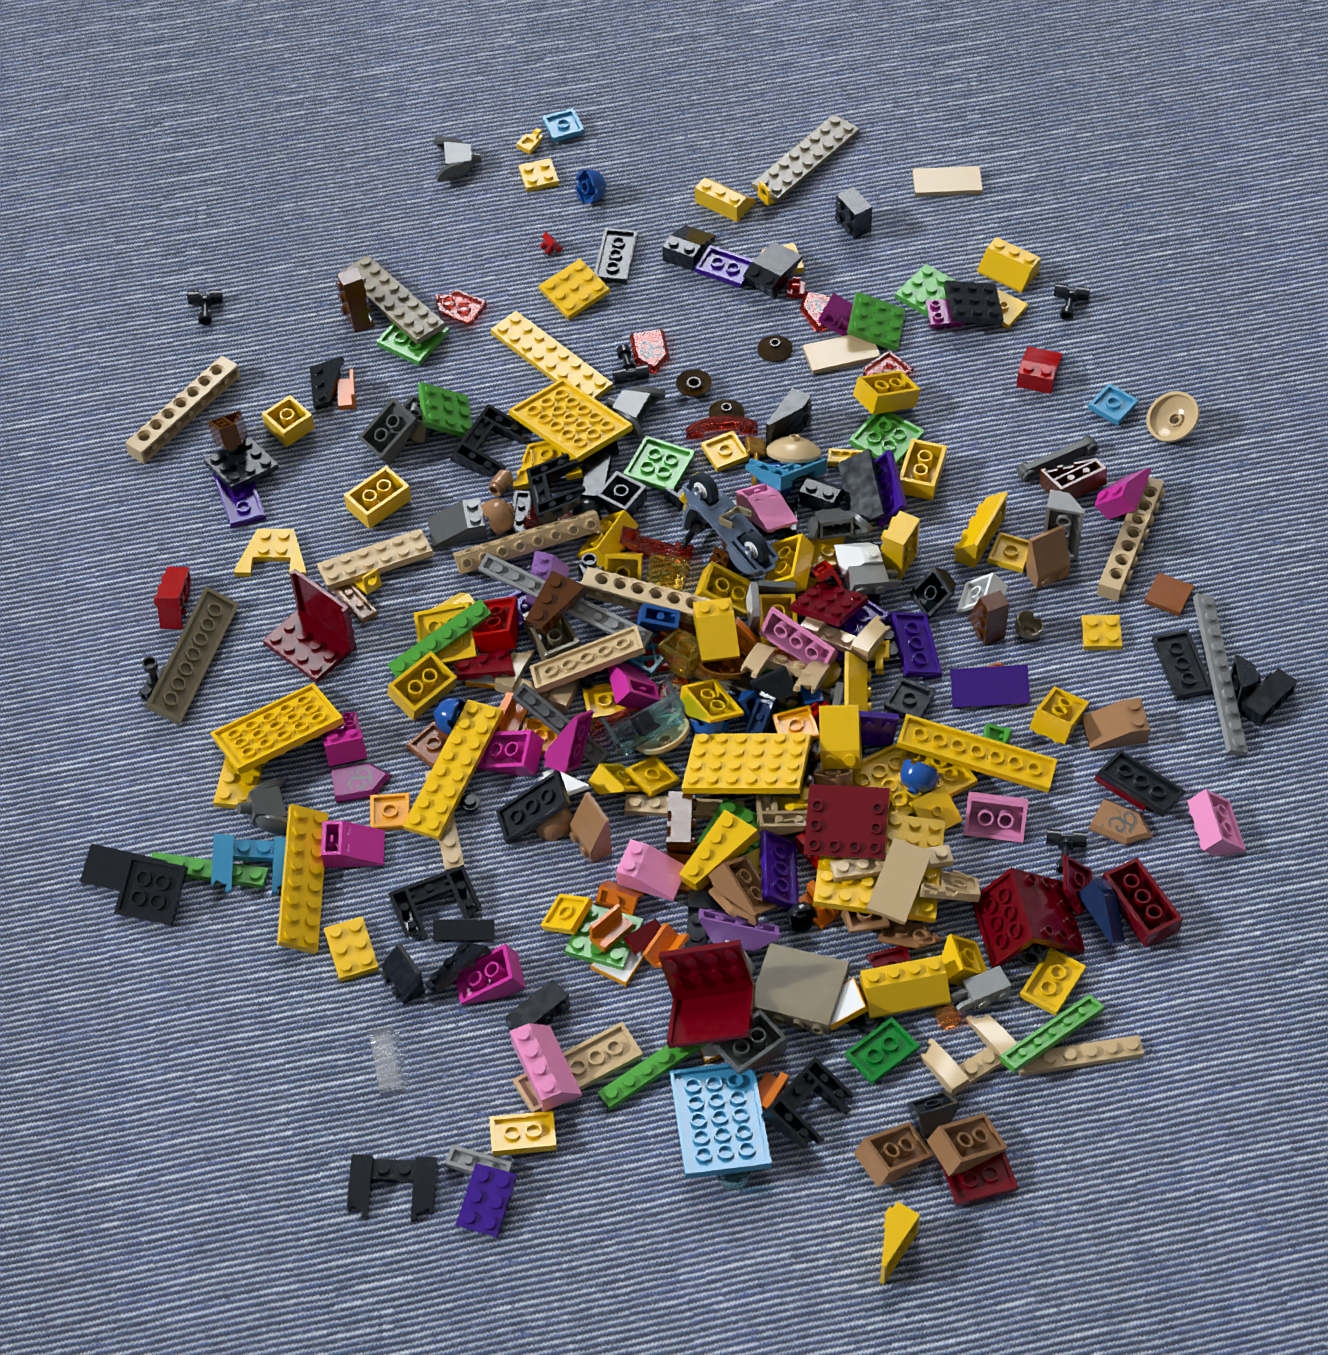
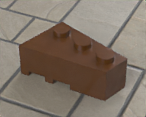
M357 267L338 273L336 286L340 292L338 298L342 304L340 309L343 316H347L355 333L374 327V321L369 315L371 309L369 306L367 307L366 303L367 294L363 278Z
M241 410L207 422L214 442L223 449L232 451L237 449L238 445L243 444L247 427Z
M1097 458L1074 462V465L1067 467L1059 465L1057 469L1046 471V468L1040 469V486L1048 494H1050V490L1070 493L1074 499H1077L1107 484V468Z

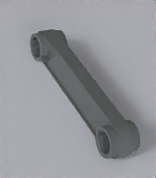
M1087 435L1077 443L1032 462L1021 463L1016 471L1024 482H1030L1040 475V469L1052 470L1059 465H1064L1082 456H1091L1098 451L1099 446L1093 437Z

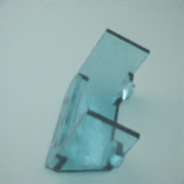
M669 680L665 682L668 696L644 709H648L655 723H659L661 726L648 735L639 736L630 721L632 717L642 711L613 727L609 726L604 717L600 718L604 736L618 755L623 754L626 756L633 752L634 748L673 726L678 727L684 723L686 718L685 705Z

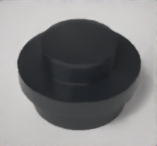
M469 793L461 798L460 804L466 812H475L480 806V799L476 794Z

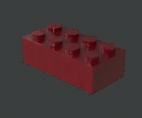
M1138 857L1103 873L1102 878L1110 882L1116 894L1120 914L1145 948L1180 932L1183 918Z

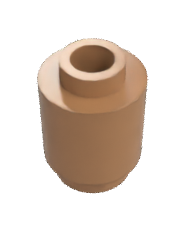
M499 470L489 483V491L497 497L503 495L514 482L512 473L508 470Z

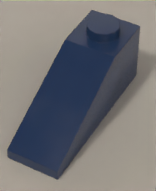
M1105 878L1094 879L1078 895L1110 944L1123 942L1125 938L1117 897L1112 889V885Z

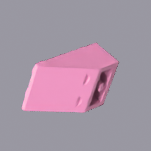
M763 483L736 491V506H742L751 510L753 516H746V518L764 531L774 532L777 529L788 528L791 525L798 524V520L777 489Z

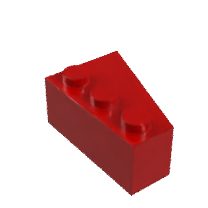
M167 566L165 574H162V582L158 585V594L154 596V605L157 606L160 629H183L181 615L186 614V609H183L184 601H188L191 587L189 567Z

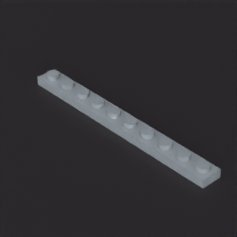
M486 553L478 567L480 572L534 598H537L546 582L489 553ZM582 598L575 603L572 609L566 612L610 635L636 625ZM637 625L644 648L646 649L653 636V632Z
M1196 593L1193 600L1226 752L1231 755L1245 756L1248 750L1214 597Z

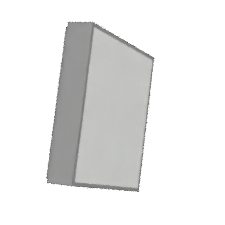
M750 582L746 596L748 627L755 632L761 617L759 588L757 582Z

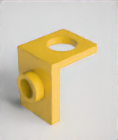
M759 181L758 197L767 206L775 203L770 198L771 190L762 181Z
M375 568L364 575L362 580L353 584L365 594H370L382 586L378 569Z

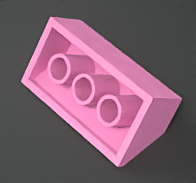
M773 606L770 608L759 633L795 659L804 662L805 665H808L813 659L829 664L831 667L839 653L835 648Z
M529 1023L510 1031L511 1043L543 1112L582 1096L581 1090L549 1025Z

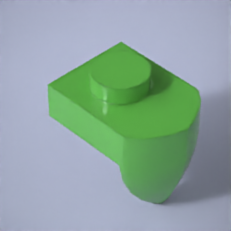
M986 723L983 737L1008 744L1012 739V730L1009 727L1003 728Z

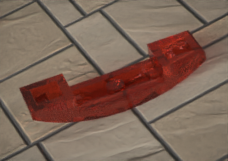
M734 415L708 417L686 428V440L704 438V432L730 429H739L740 435L758 434V422Z
M626 526L622 527L619 542L626 548L660 561L675 563L691 562L693 545L689 544L687 548L683 549L679 541H676L673 545L641 536L640 530Z

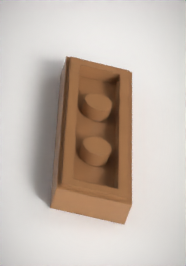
M353 583L332 590L341 601L348 604L350 611L362 624L378 615V611Z

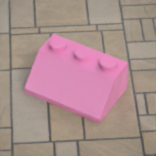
M1207 789L1188 800L1189 813L1193 817L1194 829L1199 836V844L1204 852L1220 856L1240 853L1246 850L1230 800Z
M969 792L963 835L1023 843L1028 799Z

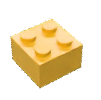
M291 395L262 413L264 427L285 447H288L315 429L312 414Z

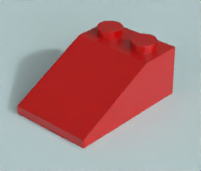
M1028 346L1019 367L1016 387L1051 394L1063 353Z
M517 596L483 601L492 613V616L474 628L473 638L479 654L492 653L506 648L510 650L516 648L518 639Z

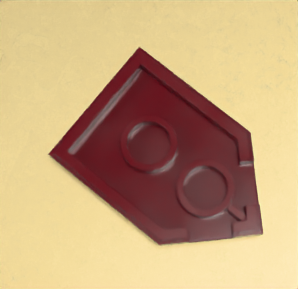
M1064 854L1062 857L1063 892L1076 915H1080L1087 907L1078 893L1092 881V870Z

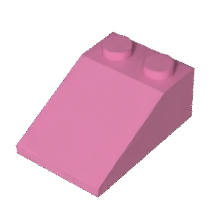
M630 839L616 870L617 884L674 902L682 883L679 873L685 865L651 845Z

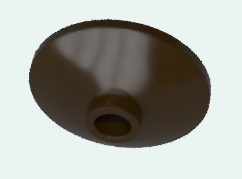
M780 335L767 336L758 344V354L768 362H782L790 357L793 350L792 343L786 337Z
M699 369L686 370L676 380L678 391L689 397H699L706 394L712 385L711 377L705 371Z
M721 399L711 405L709 418L720 427H732L743 420L744 408L735 400Z

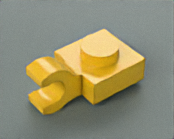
M535 128L531 135L526 133L517 142V149L531 154L543 139V136L540 135L542 130Z
M883 640L870 658V661H875L876 675H884V661H890V640Z

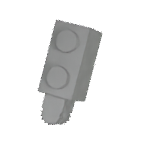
M884 563L849 566L844 576L848 590L860 592L863 595L885 593L886 589H895L901 585L900 579H894L898 576L895 569L886 570Z
M997 966L964 980L962 989L954 992L950 998L953 1002L966 998L964 1002L957 1005L958 1012H964L971 1008L973 1011L979 1008L984 1009L993 1002L1007 999L1010 996L1011 984L1001 967Z

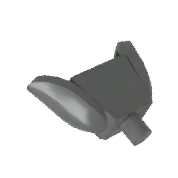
M435 136L433 142L436 147L444 152L445 167L435 176L438 182L460 179L467 173L472 172V163H482L481 153H471L470 144L454 137Z
M636 387L631 390H623L618 398L609 397L606 406L612 408L615 413L632 423L633 430L629 433L639 438L643 435L640 427L652 404L665 397L666 390L651 387Z
M840 508L821 509L816 511L814 516L808 521L807 539L812 542L817 541L818 538L826 540L852 536L853 534H865L870 532L873 527L853 511H843Z
M280 777L256 785L249 792L246 802L237 804L238 814H248L250 823L254 826H259L266 832L286 835L288 819L286 818L287 814L280 792L286 783L284 778Z

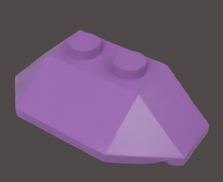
M535 551L530 573L546 581L551 571L568 577L570 567L553 554ZM526 594L524 604L533 606L536 598Z
M699 908V922L714 944L725 942V940H740L745 952H755L778 940L780 937L778 925H771L761 920H758L756 925L748 923L747 919H743L738 915L735 918L727 912Z

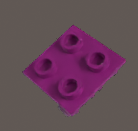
M833 293L817 321L840 336L849 335L847 331L853 304Z
M947 299L925 301L930 320L929 328H933V330L942 329L943 325V329H946L947 324L948 328H951V326L952 328L961 327V325L966 323L951 322Z

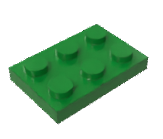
M891 1017L844 1052V1057L873 1085L920 1049V1045Z

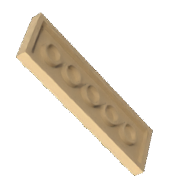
M418 529L329 560H324L317 563V568L328 591L362 580L364 575L375 568L381 574L434 555L422 529Z
M635 625L530 665V670L536 692L539 694L594 672L602 671L615 664H620L628 659L638 657L646 652L639 629Z
M623 1022L563 1052L580 1090L643 1058V1052ZM523 1073L512 1079L515 1088L530 1112H542L543 1110L526 1074Z

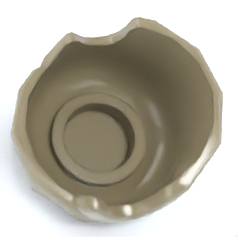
M1021 611L1015 620L1016 633L1028 640L1041 636L1044 626L1041 618L1037 619L1034 617L1033 611Z

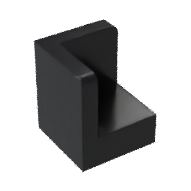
M667 486L664 488V499L680 510L686 506L679 500L683 493V488L679 489L677 487L675 491Z
M648 709L630 719L639 736H646L661 727L659 723H655Z

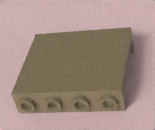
M770 943L755 984L753 1014L761 1009L775 1024H785L798 1030L806 1029L819 1035H829V1026L844 981L848 979L850 974L849 962Z

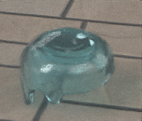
M750 1171L717 1175V1179L724 1188L739 1190L747 1184Z

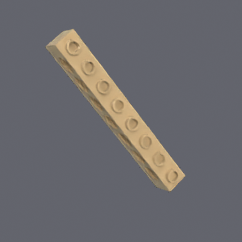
M224 356L214 361L209 368L203 371L188 387L125 443L128 454L145 464L240 377L238 364Z
M1148 477L1136 510L1127 513L1099 581L1098 596L1119 601L1120 596L1125 595L1128 586L1126 581L1130 582L1133 571L1131 569L1137 565L1139 558L1137 554L1142 553L1144 547L1143 539L1147 540L1150 531L1148 527H1152L1155 519L1153 514L1158 513L1160 507L1159 499L1163 500L1166 491V489H1163L1164 481Z
M593 509L455 552L453 556L459 573L463 574L478 569L486 553L505 561L601 531L602 528L598 514Z
M587 567L581 584L585 585L588 591L585 597L638 611L643 603L680 610L679 621L694 626L693 602L711 600L707 597H700L688 592L673 590L669 587L658 586L654 583L624 577L617 573H609L598 568Z

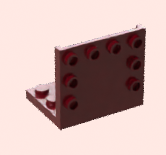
M294 568L289 575L297 610L263 639V644L315 683H318L357 648L349 611L350 607L344 601H339L332 592L324 590L318 582L310 580L304 572L300 573Z
M809 784L804 857L819 856L885 861L889 813L895 812L896 803L890 788Z
M1010 868L980 891L979 902H972L992 968L1004 966L1033 943L1077 954L1085 951L1077 920L1063 892V881Z
M740 940L659 952V960L673 998L667 1036L669 1049L751 1037L756 987Z

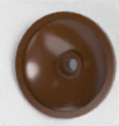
M741 651L740 658L702 663L701 657L698 660L699 670L704 675L717 681H737L752 673L749 671V668L744 672L741 671V666L748 656L747 653Z

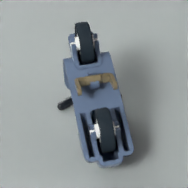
M696 473L690 478V481L682 485L683 492L688 500L682 507V528L689 530V532L681 542V548H687L693 537L702 531L714 529L727 544L726 552L729 554L733 564L741 572L751 576H762L776 567L775 561L779 559L777 552L746 518V516H753L751 510L742 506H736L725 493L718 490L715 481L707 473Z

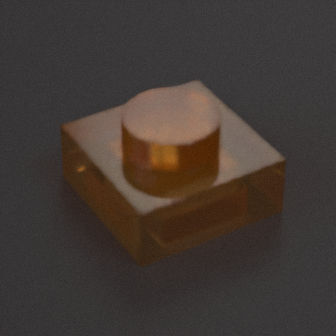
M953 1003L934 1009L933 1014L941 1030L961 1024V1018Z

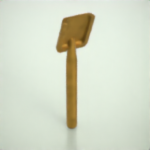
M751 436L745 437L746 453L754 455L753 459L760 461L759 456H767L765 439ZM752 475L751 487L759 485V480Z

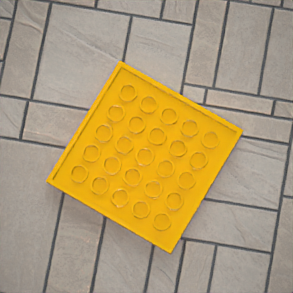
M889 813L886 853L889 852L894 837L921 848L942 846L945 821ZM819 857L813 906L871 914L872 912L867 911L866 908L879 876L856 880H842V882L834 883L830 861L851 858ZM941 867L926 869L921 882L939 886ZM918 888L907 919L935 923L938 898L920 897Z

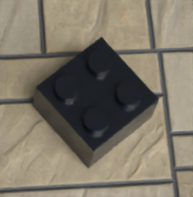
M854 186L836 194L835 219L838 224L845 228L846 233L856 239L871 232L872 206Z

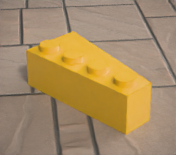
M724 810L679 873L682 882L694 890H702L711 882L708 876L722 863L733 860L740 854H743L753 842L756 843L761 838L758 829Z

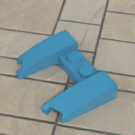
M823 457L806 463L786 462L788 463L787 465L779 468L752 458L749 459V464H746L747 471L758 480L779 491L792 487V480H795L797 477L805 475L817 477L827 471V459Z
M214 834L211 885L214 886L217 880L227 885L225 892L231 893L233 860L273 862L272 895H277V887L282 886L286 837H274V841L234 839V835Z

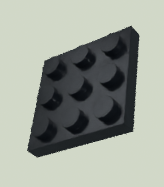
M945 281L944 290L951 322L1003 324L1004 317L996 284Z
M251 437L244 439L243 444L238 445V448L228 451V449H223L204 458V464L232 492L279 470L278 463Z
M129 855L114 914L173 926L188 867Z

